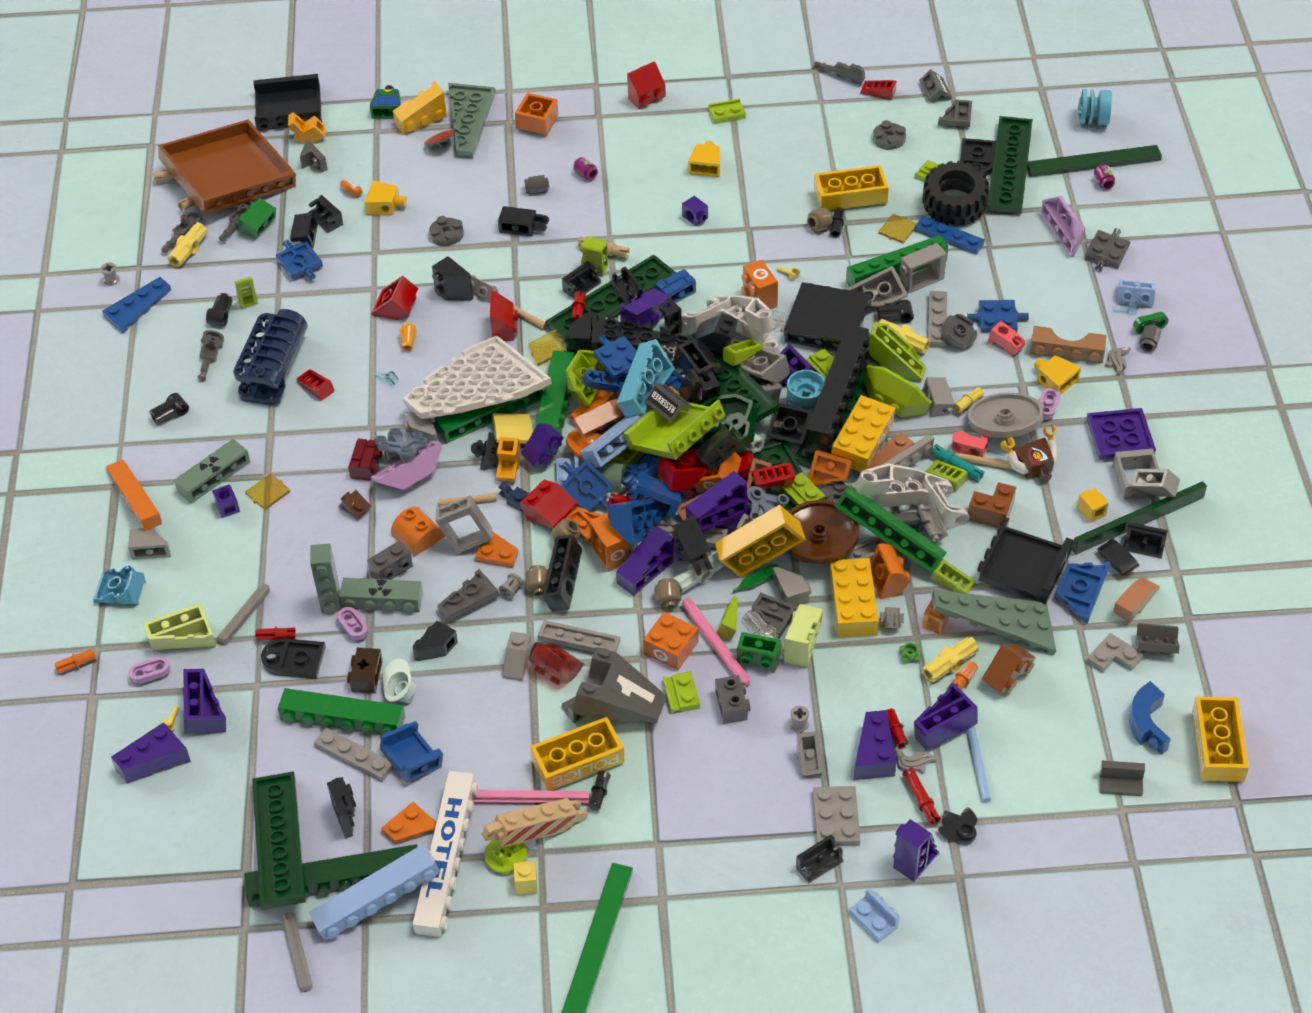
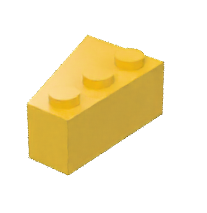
M435 81L431 83L432 86L427 90H421L416 98L407 100L393 110L394 123L403 134L447 117L444 91Z

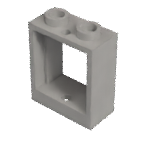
M938 243L901 258L900 280L908 294L944 279L947 253ZM929 263V268L913 274V269Z
M1153 449L1115 452L1113 467L1123 499L1155 497L1153 494L1132 488L1131 484H1128L1124 469L1144 467L1159 469Z
M471 495L436 509L435 521L457 553L470 550L475 546L492 540V527ZM470 514L480 530L458 538L449 522Z

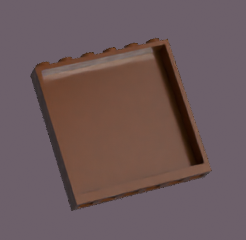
M249 119L158 145L159 160L204 215L296 187V173Z

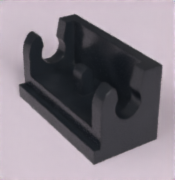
M320 195L319 198L308 205L309 207L316 205L309 212L313 213L317 223L327 233L343 225L341 211L323 195Z
M312 212L294 215L290 235L291 242L301 241L303 243L307 241L311 248H314L318 223Z
M585 262L562 278L563 292L573 299L577 291H580V296L582 291L585 294L601 284V279L596 276L600 272L590 262Z
M626 266L621 268V276L617 277V274L613 273L611 287L625 305L630 304V300L633 298L636 300L640 298V295L643 294V288Z
M669 297L665 299L667 308L660 304L659 309L664 314L665 330L669 331L670 335L677 336L682 334L681 308Z
M713 372L708 373L709 382H704L703 378L699 377V384L702 387V400H699V405L712 397L720 396V384Z
M724 426L699 447L696 452L700 459L713 471L742 446Z
M1129 522L1123 547L1128 552L1162 559L1168 530Z
M829 835L796 856V869L808 883H811L844 862L842 858L843 850L841 846L836 848L835 838Z

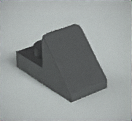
M307 140L300 154L302 168L313 164L321 172L327 171L326 157L310 140Z

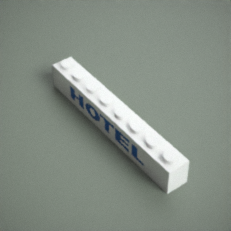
M449 771L430 849V853L441 873L436 875L431 881L424 882L421 886L412 924L417 935L441 937L442 930L447 928L448 917L446 913L452 906V897L450 895L451 891L455 890L457 884L456 870L459 871L461 867V858L459 856L460 852L465 849L466 840L464 834L469 831L470 827L469 813L472 814L474 810L473 795H477L478 782L475 781L473 773Z

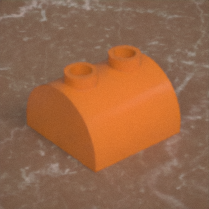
M415 506L402 511L396 517L391 527V534L398 541L400 540L414 557L445 537L440 527L419 507Z
M878 544L870 564L873 584L881 600L900 594L910 582V574L908 571H904L903 558L897 556L892 545Z

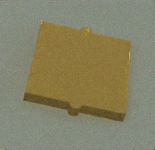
M892 214L878 231V234L888 237L889 240L893 239L904 244L914 231L917 223L908 220L906 217L903 218Z
M556 329L528 343L532 351L531 355L535 358L538 366L551 360L553 350L566 352L563 345L564 341L560 338Z
M270 473L246 490L245 494L253 500L254 504L257 503L266 510L291 491L283 484L282 480H278Z

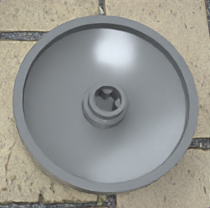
M1020 393L992 394L977 400L968 410V423L970 427L981 435L993 438H1012L1028 434L1038 428L1044 418L1041 403L1031 396Z

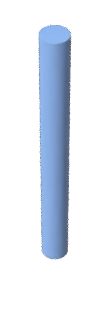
M969 728L967 732L982 801L988 803L991 801L976 730L975 728Z

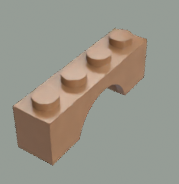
M1034 326L1030 354L1103 363L1107 335L1088 333L1080 340L1068 341L1058 337L1052 328Z

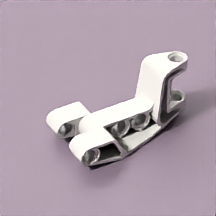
M714 296L707 300V307L699 312H685L682 314V328L690 335L697 331L699 324L720 314L731 315L739 319L736 332L748 339L752 338L761 343L763 348L780 353L778 343L769 334L775 327L772 311L759 298Z
M888 463L866 469L861 472L855 486L856 491L860 495L868 497L881 507L915 504L918 507L922 504L927 506L933 502L946 530L965 524L970 517L964 507L950 505L946 497L953 492V487L949 480L915 468Z

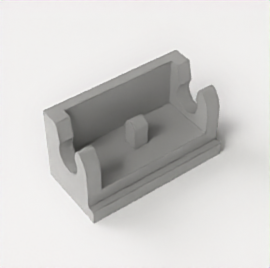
M926 377L922 392L932 401L929 408L930 416L948 415L949 411L943 409L954 408L955 403L946 377Z

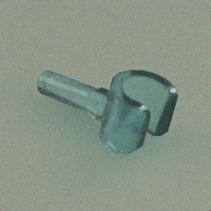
M1132 301L1129 307H1114L1113 312H1127L1129 315L1134 316L1139 310L1137 308L1139 304Z
M393 371L387 374L378 372L374 374L376 377L386 379L391 386L395 385L394 380H399Z

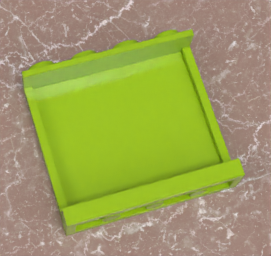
M720 400L714 402L710 407L690 403L692 406L689 411L680 410L673 422H669L652 408L623 433L629 449L676 460L726 416Z

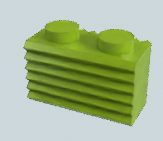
M587 236L585 242H582L580 246V252L583 253L581 264L587 261L590 262L600 272L598 275L604 276L608 268L607 240Z

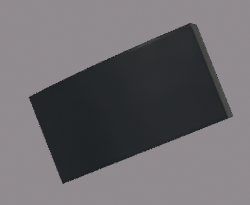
M1113 538L1097 548L1099 555L1110 561L1112 568L1123 576L1139 567L1137 560Z

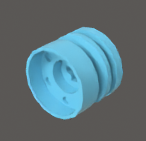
M1082 89L1078 102L1079 123L1084 124L1086 117H1088V125H1091L1093 117H1096L1097 125L1108 126L1111 116L1112 91L1100 90L1098 97H1095L1094 89H1091L1090 95L1087 97V89Z
M801 370L793 373L787 381L786 404L813 411L825 382L824 377L812 370Z

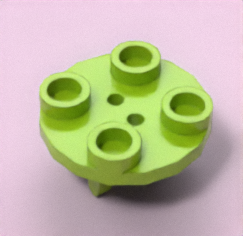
M497 839L491 840L488 843L484 853L485 862L488 867L504 876L512 875L514 873V863L526 862L528 857L524 842L502 847Z

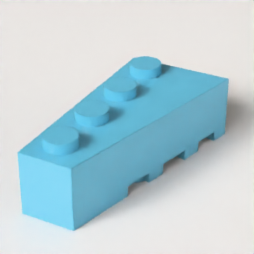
M656 339L639 344L617 400V405L626 418L643 414L649 406L645 399L655 383L664 384L675 369Z

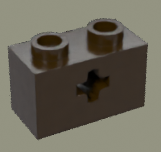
M357 647L355 655L351 657L352 670L347 675V683L350 684L352 692L376 694L383 663L381 649Z

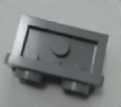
M1138 623L1135 640L1137 650L1147 654L1152 652H1161L1164 655L1179 654L1178 626Z

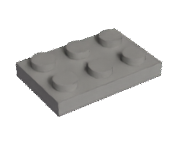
M856 786L813 787L817 843L832 835L835 838V846L860 845Z

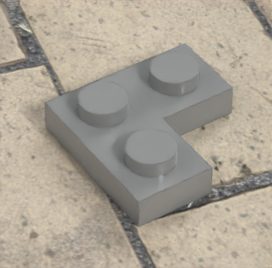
M1109 633L1087 657L1086 663L1102 673L1114 661L1132 671L1141 662L1144 653Z

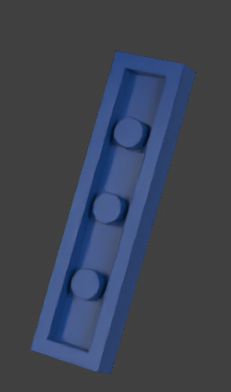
M924 216L920 218L914 229L915 232L931 238L940 235L947 244L976 255L985 242L983 238Z

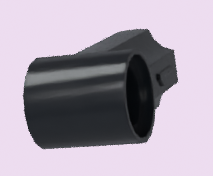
M227 293L218 295L213 307L207 310V324L226 326L228 312L233 302L232 297Z
M903 299L898 301L896 305L877 306L878 321L884 319L886 321L899 320L901 323L911 322L914 319L911 302Z
M172 393L167 397L165 403L149 410L153 421L159 424L174 415L178 417L184 416L189 411V405L179 393Z

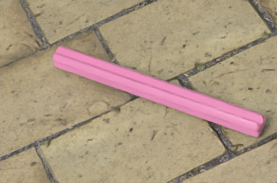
M691 598L684 599L682 607L732 675H739L741 683L744 682L745 687L751 683L750 677Z
M478 790L477 795H473L472 801L485 803H548L568 798L569 801L579 800L582 804H588L590 792Z

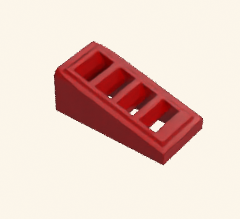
M865 81L861 94L892 100L896 91L897 81Z
M308 369L296 378L298 383L320 400H324L335 391L331 380L311 369Z
M791 463L752 470L751 472L755 486L760 488L792 486L795 480V473Z

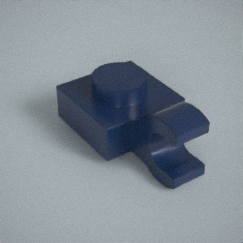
M502 482L498 487L501 489L499 495L507 498L506 504L522 512L520 502L529 493L519 487L513 490L510 485Z

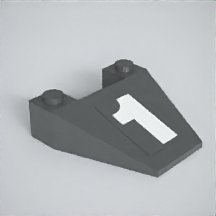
M596 647L591 659L588 677L603 681L602 687L581 682L576 693L573 713L593 719L608 717L609 720L657 723L667 695L617 652Z

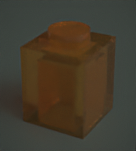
M932 599L924 612L922 628L941 634L949 620V616L934 611Z

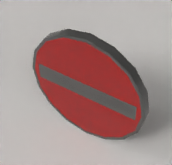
M447 130L427 139L424 145L426 147L436 145L437 149H442L440 143L443 142L444 145H449L448 139L455 135V131Z

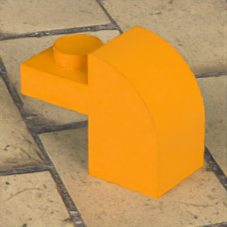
M294 112L289 115L288 127L291 131L295 132L294 139L305 144L307 140H310L312 143H315L325 137L326 126L317 117L313 116L304 122Z
M500 437L497 451L499 462L496 480L515 482L517 469L520 466L519 438Z

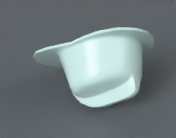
M398 658L391 661L384 670V694L389 702L410 703L411 697L415 693V681L411 677L409 664L404 659Z

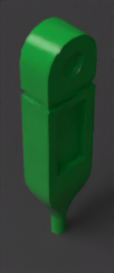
M771 564L746 576L740 585L733 589V592L753 590L771 581V579L773 580V568H780V566Z

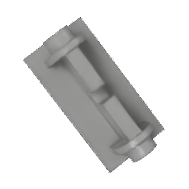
M471 275L473 295L490 303L491 291L498 293L497 287L491 286L476 278V276Z
M933 502L927 506H924V504L917 507V514L920 515L929 535L928 538L937 544L948 536L945 526Z

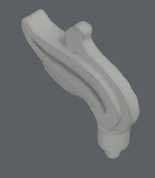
M1131 348L1111 349L1108 355L1109 361L1105 362V365L1107 367L1114 366L1117 375H1120L1123 366L1124 368L1127 366L1126 360L1122 355L1127 354Z
M897 747L894 749L899 767L903 770L907 769L909 771V768L912 767L923 774L926 771L925 764L935 763L937 760L935 756L926 754L925 751L916 752L908 757L905 756L902 750L899 751Z

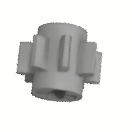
M885 607V612H880V622H884L885 628H899V623H904V613H900V608Z

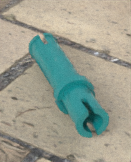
M935 444L930 452V455L937 457L943 462L967 471L968 476L977 482L984 476L985 472L959 458L955 455V452L945 450L938 444Z

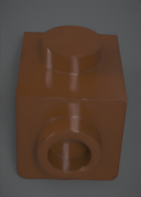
M357 490L352 493L348 491L340 499L342 502L338 506L340 509L345 507L356 520L371 507Z

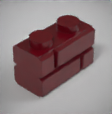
M357 439L348 467L352 479L371 481V476L374 473L377 474L378 459H382L383 451H379V446L375 444V440Z

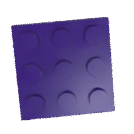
M1142 408L1087 413L1086 419L1099 460L1114 459L1115 452L1153 449L1155 454L1156 448Z

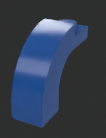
M1149 681L1134 696L1129 714V725L1134 738L1140 745L1148 741L1153 749L1163 754L1168 751L1171 738L1152 721L1150 715L1162 706L1165 694Z

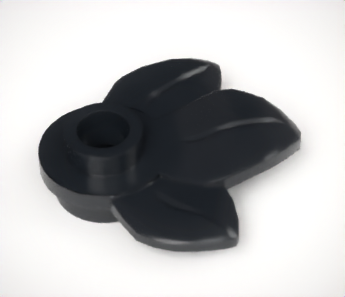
M969 807L965 808L961 815L944 811V825L938 828L939 833L943 837L957 839L962 843H970L975 840L977 835L975 829L977 817Z

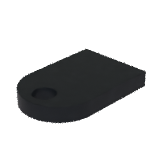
M962 138L960 161L964 164L970 163L972 167L976 166L980 169V172L988 176L993 169L996 141Z
M287 638L273 640L262 650V664L265 670L273 675L317 679L326 645L325 642ZM269 654H277L274 658H267Z

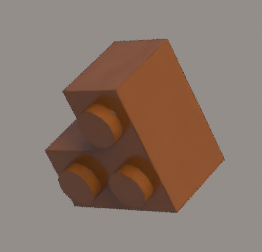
M998 482L993 496L974 491L968 508L969 520L996 528L1000 524H1004L1006 518L1010 516L1017 487Z
M1017 644L1001 645L981 680L1000 693L1012 691L1017 684L1016 679L1018 675H1026L1031 672L1036 657Z

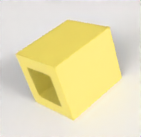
M535 861L514 863L516 895L538 893Z

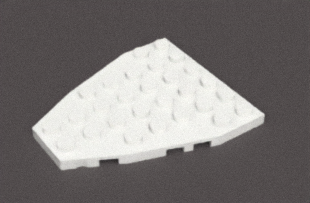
M496 335L463 350V356L459 359L452 358L449 366L442 365L423 380L424 384L421 387L416 386L412 389V392L408 393L403 400L404 404L419 418L426 419L462 413L526 397L537 390H542L546 386L551 385L552 382L547 374Z

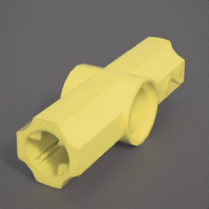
M197 222L185 236H179L176 248L168 256V261L174 267H179L190 254H196L199 249V243L208 233L207 228Z
M884 319L879 321V323L889 324L917 352L925 354L928 351L931 340L914 333L910 326L902 325L900 327Z
M966 637L953 647L947 646L943 648L936 659L922 668L925 678L929 682L934 683L948 672L955 673L958 671L965 660L979 651L976 641L972 637Z

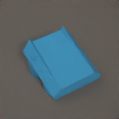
M130 565L124 566L120 571H116L114 568L102 571L93 598L94 603L139 604L138 599L143 584L146 582L144 573L136 572Z

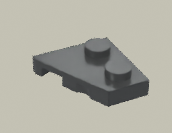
M956 99L952 106L948 107L945 111V115L939 117L938 125L970 127L972 101Z
M761 592L752 605V612L779 639L791 621L793 612L796 611L795 605Z

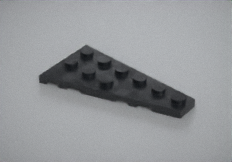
M593 312L591 348L598 349L603 346L598 340L602 335H605L609 342L625 336L636 351L640 343L655 339L660 346L665 345L666 348H677L678 345L693 339V337L682 334L677 336L670 335L669 331L663 329L661 332L654 331L651 326L627 320L619 322L615 320V317L611 316L607 318L599 317V313Z

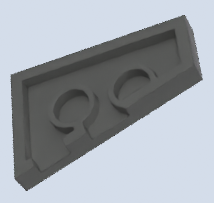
M480 569L475 572V576L471 580L467 579L462 583V588L458 591H453L437 605L438 611L447 622L499 596L498 589Z

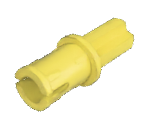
M978 387L969 394H964L955 403L953 410L957 414L962 413L974 402L982 398L984 391Z

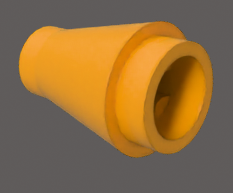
M404 323L399 329L402 349L410 351L413 349L417 329L412 323Z

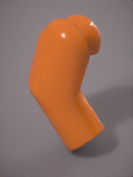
M346 180L340 182V187L353 197H358V195L363 193L360 186L354 187Z

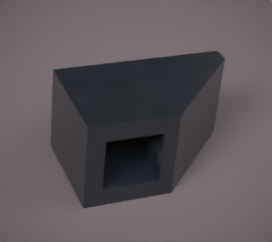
M436 620L432 626L427 628L425 634L414 643L412 647L414 659L421 661L446 656L458 643L456 630Z

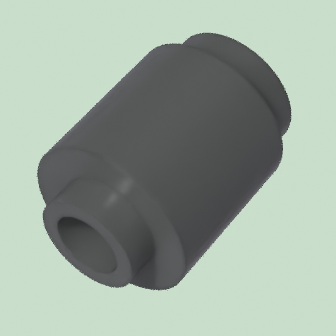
M544 175L524 179L526 193L547 192L546 188H550L549 180Z
M1146 325L1143 328L1139 341L1142 350L1152 352L1157 347L1161 335L1160 328L1156 325Z

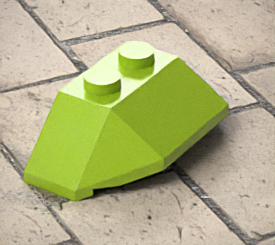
M875 322L869 335V354L883 367L904 379L921 381L926 366L921 362L914 347L889 324Z
M579 350L566 370L567 383L571 395L575 397L578 403L587 407L591 404L599 389L585 386L582 382V377L587 370L606 372V370L593 356L594 351Z
M872 365L866 367L863 381L870 399L896 407L895 414L899 417L921 416L928 413L932 401L915 384L885 367Z

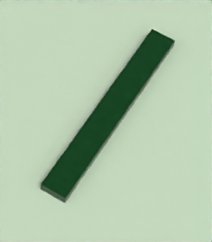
M1157 145L1028 161L1027 169L1030 177L1096 169L1100 165L1113 167L1159 161L1162 159V154Z
M1203 481L1177 492L1175 497H1165L1074 538L1072 551L1077 555L1126 533L1129 522L1144 525L1201 500L1205 496L1207 485Z

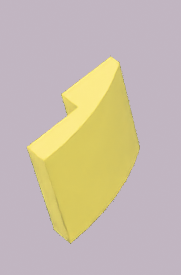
M493 413L492 415L496 443H499L500 437L519 438L520 443H527L533 433L529 414Z

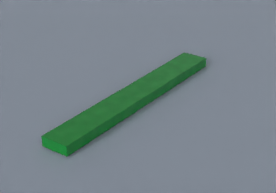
M617 863L611 864L561 1013H587L633 873V867Z

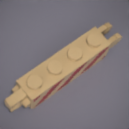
M568 798L498 814L493 822L484 826L481 835L485 841L497 839L502 847L566 832L572 828L574 823L587 818L588 813L586 810H579L582 805L579 800L569 801Z

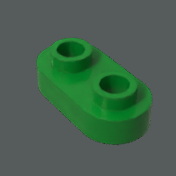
M1156 312L1136 318L1133 328L1137 334H1142L1143 328L1146 325H1156L1162 329L1168 324L1169 319L1164 312Z

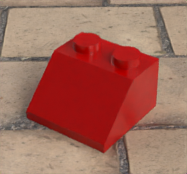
M655 61L627 73L628 99L638 109L666 97V85Z
M401 276L381 290L371 314L395 320L402 316L406 317L411 311L412 303L417 298L416 293L419 288L407 278Z
M491 291L490 323L492 337L497 335L503 341H514V334L518 333L517 323H515V321H518V311L514 310L513 302L496 291Z
M697 449L686 450L676 460L660 456L658 472L670 491L680 492L681 490H689L709 473L710 469L700 459L696 452Z
M544 479L520 502V505L528 521L553 529L578 506V503L558 483Z

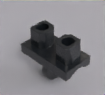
M489 432L487 441L484 443L482 440H478L471 445V452L475 454V457L479 458L482 455L480 469L485 470L487 465L498 466V455L491 453H497L499 445L493 439L494 433Z

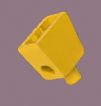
M706 141L705 145L697 144L688 160V174L720 177V147L715 146L712 141Z
M372 181L364 202L366 215H393L397 206L406 207L407 197L399 196L398 187L395 185Z
M1053 356L1047 362L1042 358H1038L1034 363V367L1038 369V383L1045 389H1056L1060 395L1079 380L1081 367L1058 356Z

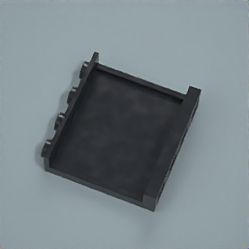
M318 74L253 80L256 108L254 119L258 131L288 128V117L293 112L304 122L313 116L322 122L321 90Z
M802 282L784 328L785 342L837 351L847 324L861 327L868 307L871 308V294Z
M1006 518L1004 524H1000L998 527L997 537L993 536L990 544L991 549L987 548L984 561L979 563L977 572L980 573L978 581L1047 604L1071 554L1074 540L1066 537L1063 545L1012 529L1008 527L1010 518Z

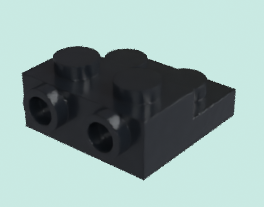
M338 777L327 782V787L333 809L346 839L353 836L352 827H355L352 817L355 816L353 808L356 807L350 783L345 784L343 777Z

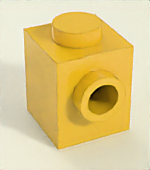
M1093 488L1079 495L1077 508L1091 523L1106 516L1109 503L1103 494L1099 493L1096 488Z

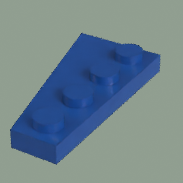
M158 277L102 310L103 316L124 334L127 331V327L130 324L134 325L142 313L146 314L150 310L149 307L153 303L157 304L171 291V287L162 277Z

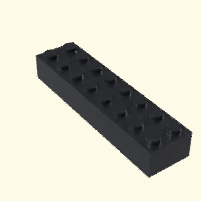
M847 324L806 428L805 454L814 456L816 450L826 453L832 452L834 439H837L840 433L839 426L844 424V413L849 411V400L854 398V387L859 385V374L864 371V361L868 360L870 355L869 349H867L869 348V329Z

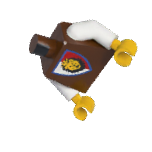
M1055 425L1051 427L1052 433L1048 432L1047 426L1043 430L1048 440L1041 438L1014 447L1015 441L1011 437L1007 439L1009 446L1005 440L1001 442V448L1008 452L1006 455L1013 470L1023 474L1027 479L1039 477L1042 482H1047L1051 479V472L1053 471L1054 464L1057 462L1058 453L1056 439L1053 437L1057 431Z

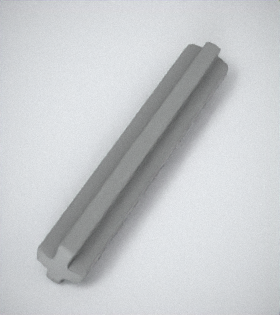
M261 583L217 636L220 643H228L269 593V585Z
M285 913L282 917L301 990H311L313 984L294 913Z

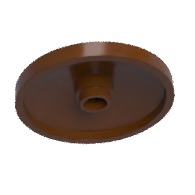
M812 500L801 503L792 508L789 513L800 521L806 540L787 552L794 558L810 564H827L838 561L847 556L856 546L859 537L858 522L836 508V502Z

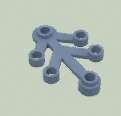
M400 428L389 429L387 433L388 441L386 436H375V444L379 446V451L398 453L401 460H413L417 453L416 450L427 446V438L423 437L422 432L411 433L412 438L407 441L403 440Z
M750 487L747 490V501L751 504L748 521L754 520L752 516L756 518L761 516L758 512L759 506L764 511L763 514L774 508L770 507L767 502L785 507L789 502L788 496L785 494H780L779 496L765 494L760 487Z

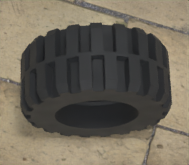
M949 161L947 164H939L938 168L934 167L925 177L922 196L924 209L932 219L935 218V221L943 222L948 226L950 224L954 226L963 224L964 226L968 225L969 222L973 223L984 214L987 208L989 195L988 179L983 172H980L979 168L976 166L972 167L970 163L964 164L962 161L953 163V161ZM959 190L968 195L964 197H951L943 192Z

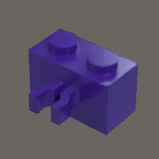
M788 344L780 352V354L786 355L790 370L787 379L783 381L786 385L789 377L797 371L812 370L819 373L792 345Z
M538 423L520 454L533 467L546 468L551 462L553 455L557 454L556 450L563 444L562 440L564 437L551 424Z

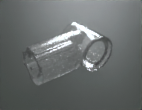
M750 610L742 617V624L751 634L779 639L774 626L771 624L767 625L756 611Z

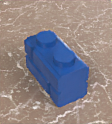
M683 269L679 272H674L664 280H659L655 284V289L670 296L674 302H677L696 292V280Z

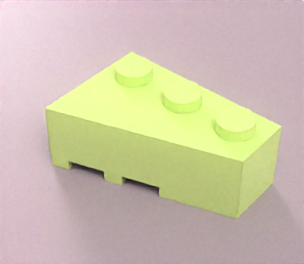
M201 603L143 622L152 650L216 647Z
M800 604L797 611L793 612L792 623L788 627L781 654H784V663L808 668L823 621V609Z

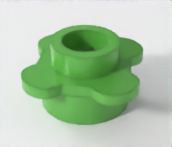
M909 642L900 646L899 651L902 653L901 660L903 662L919 661L921 659L917 644Z

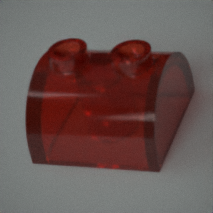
M535 642L530 651L529 660L535 665L534 671L541 675L548 673L551 675L549 680L556 685L572 681L584 665V662L554 643Z

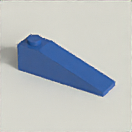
M652 498L611 504L608 510L610 525L629 544L643 541L644 535L652 531V526L658 525L666 516V504Z

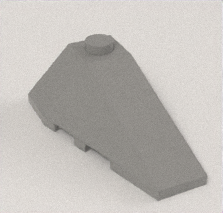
M893 266L846 288L850 291L871 294V307L893 304L908 297Z
M733 338L730 345L742 342V340ZM766 348L761 349L739 364L749 374L776 383L781 382L790 374L786 355Z

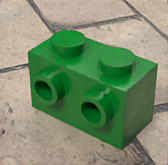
M259 197L256 202L250 204L245 213L239 216V230L256 240L276 218V208Z
M741 632L737 645L738 663L776 670L781 655V640Z

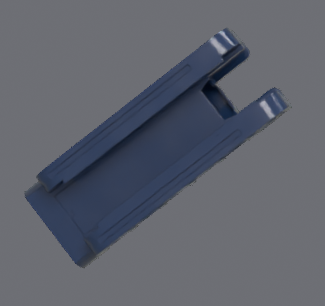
M280 309L277 314L263 313L258 316L233 370L235 379L241 382L238 387V394L242 401L265 405H275L280 402L286 389L285 378L308 328V324L302 315L293 310ZM258 333H264L263 336H256V334ZM246 359H251L249 363L244 362Z

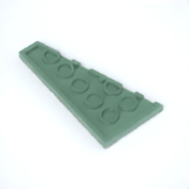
M448 83L457 155L473 157L496 93L495 87Z
M933 590L931 594L933 610L954 619L962 618L968 620L970 625L976 627L977 625L984 626L989 632L1016 642L1018 640L1027 642L1030 647L1035 649L1037 647L1043 648L1051 655H1054L1056 652L1047 604L1039 601Z

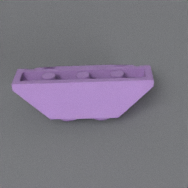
M1062 196L1044 199L1042 201L1041 214L1069 255L1074 257L1085 233L1083 223L1078 220L1076 213L1071 210Z
M431 441L426 447L416 450L417 453L413 460H399L371 476V479L398 489L408 490L414 486V483L427 479L429 474L435 471L442 444Z

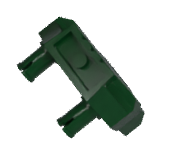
M739 394L712 397L701 405L710 407L714 402L720 400L726 416L691 447L698 449L726 426L742 446L736 451L738 454L744 446L754 442L756 432L754 425L757 420L758 407L754 401Z

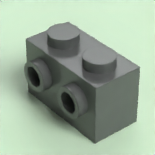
M400 540L367 560L370 575L374 579L392 580L413 567L411 552Z
M739 675L715 679V693L723 724L747 720V713L751 711L749 699H745L746 687L744 682L741 683Z

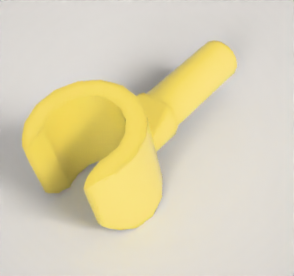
M780 266L777 267L778 271L789 275L791 281L796 280V277L800 275V269L797 267H792L790 270Z
M174 706L169 719H162V723L164 722L171 731L175 730V717L179 710L177 706Z

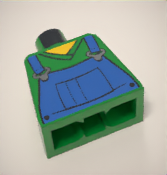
M387 85L385 89H377L370 103L371 119H394L393 110L401 105L398 89Z

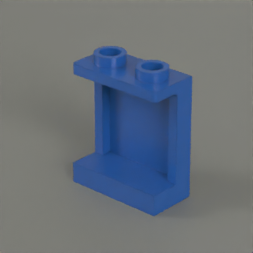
M638 472L636 477L633 476L629 487H631L629 490L631 501L636 500L638 494H642L665 503L666 516L674 519L681 503V491H670L664 481L642 472Z
M417 721L404 724L400 728L386 732L381 736L380 741L381 752L406 783L442 767V751L439 748L432 750L418 732L419 724Z

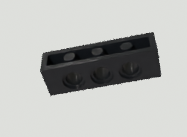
M574 534L555 538L542 598L552 612L570 609L582 554V547Z

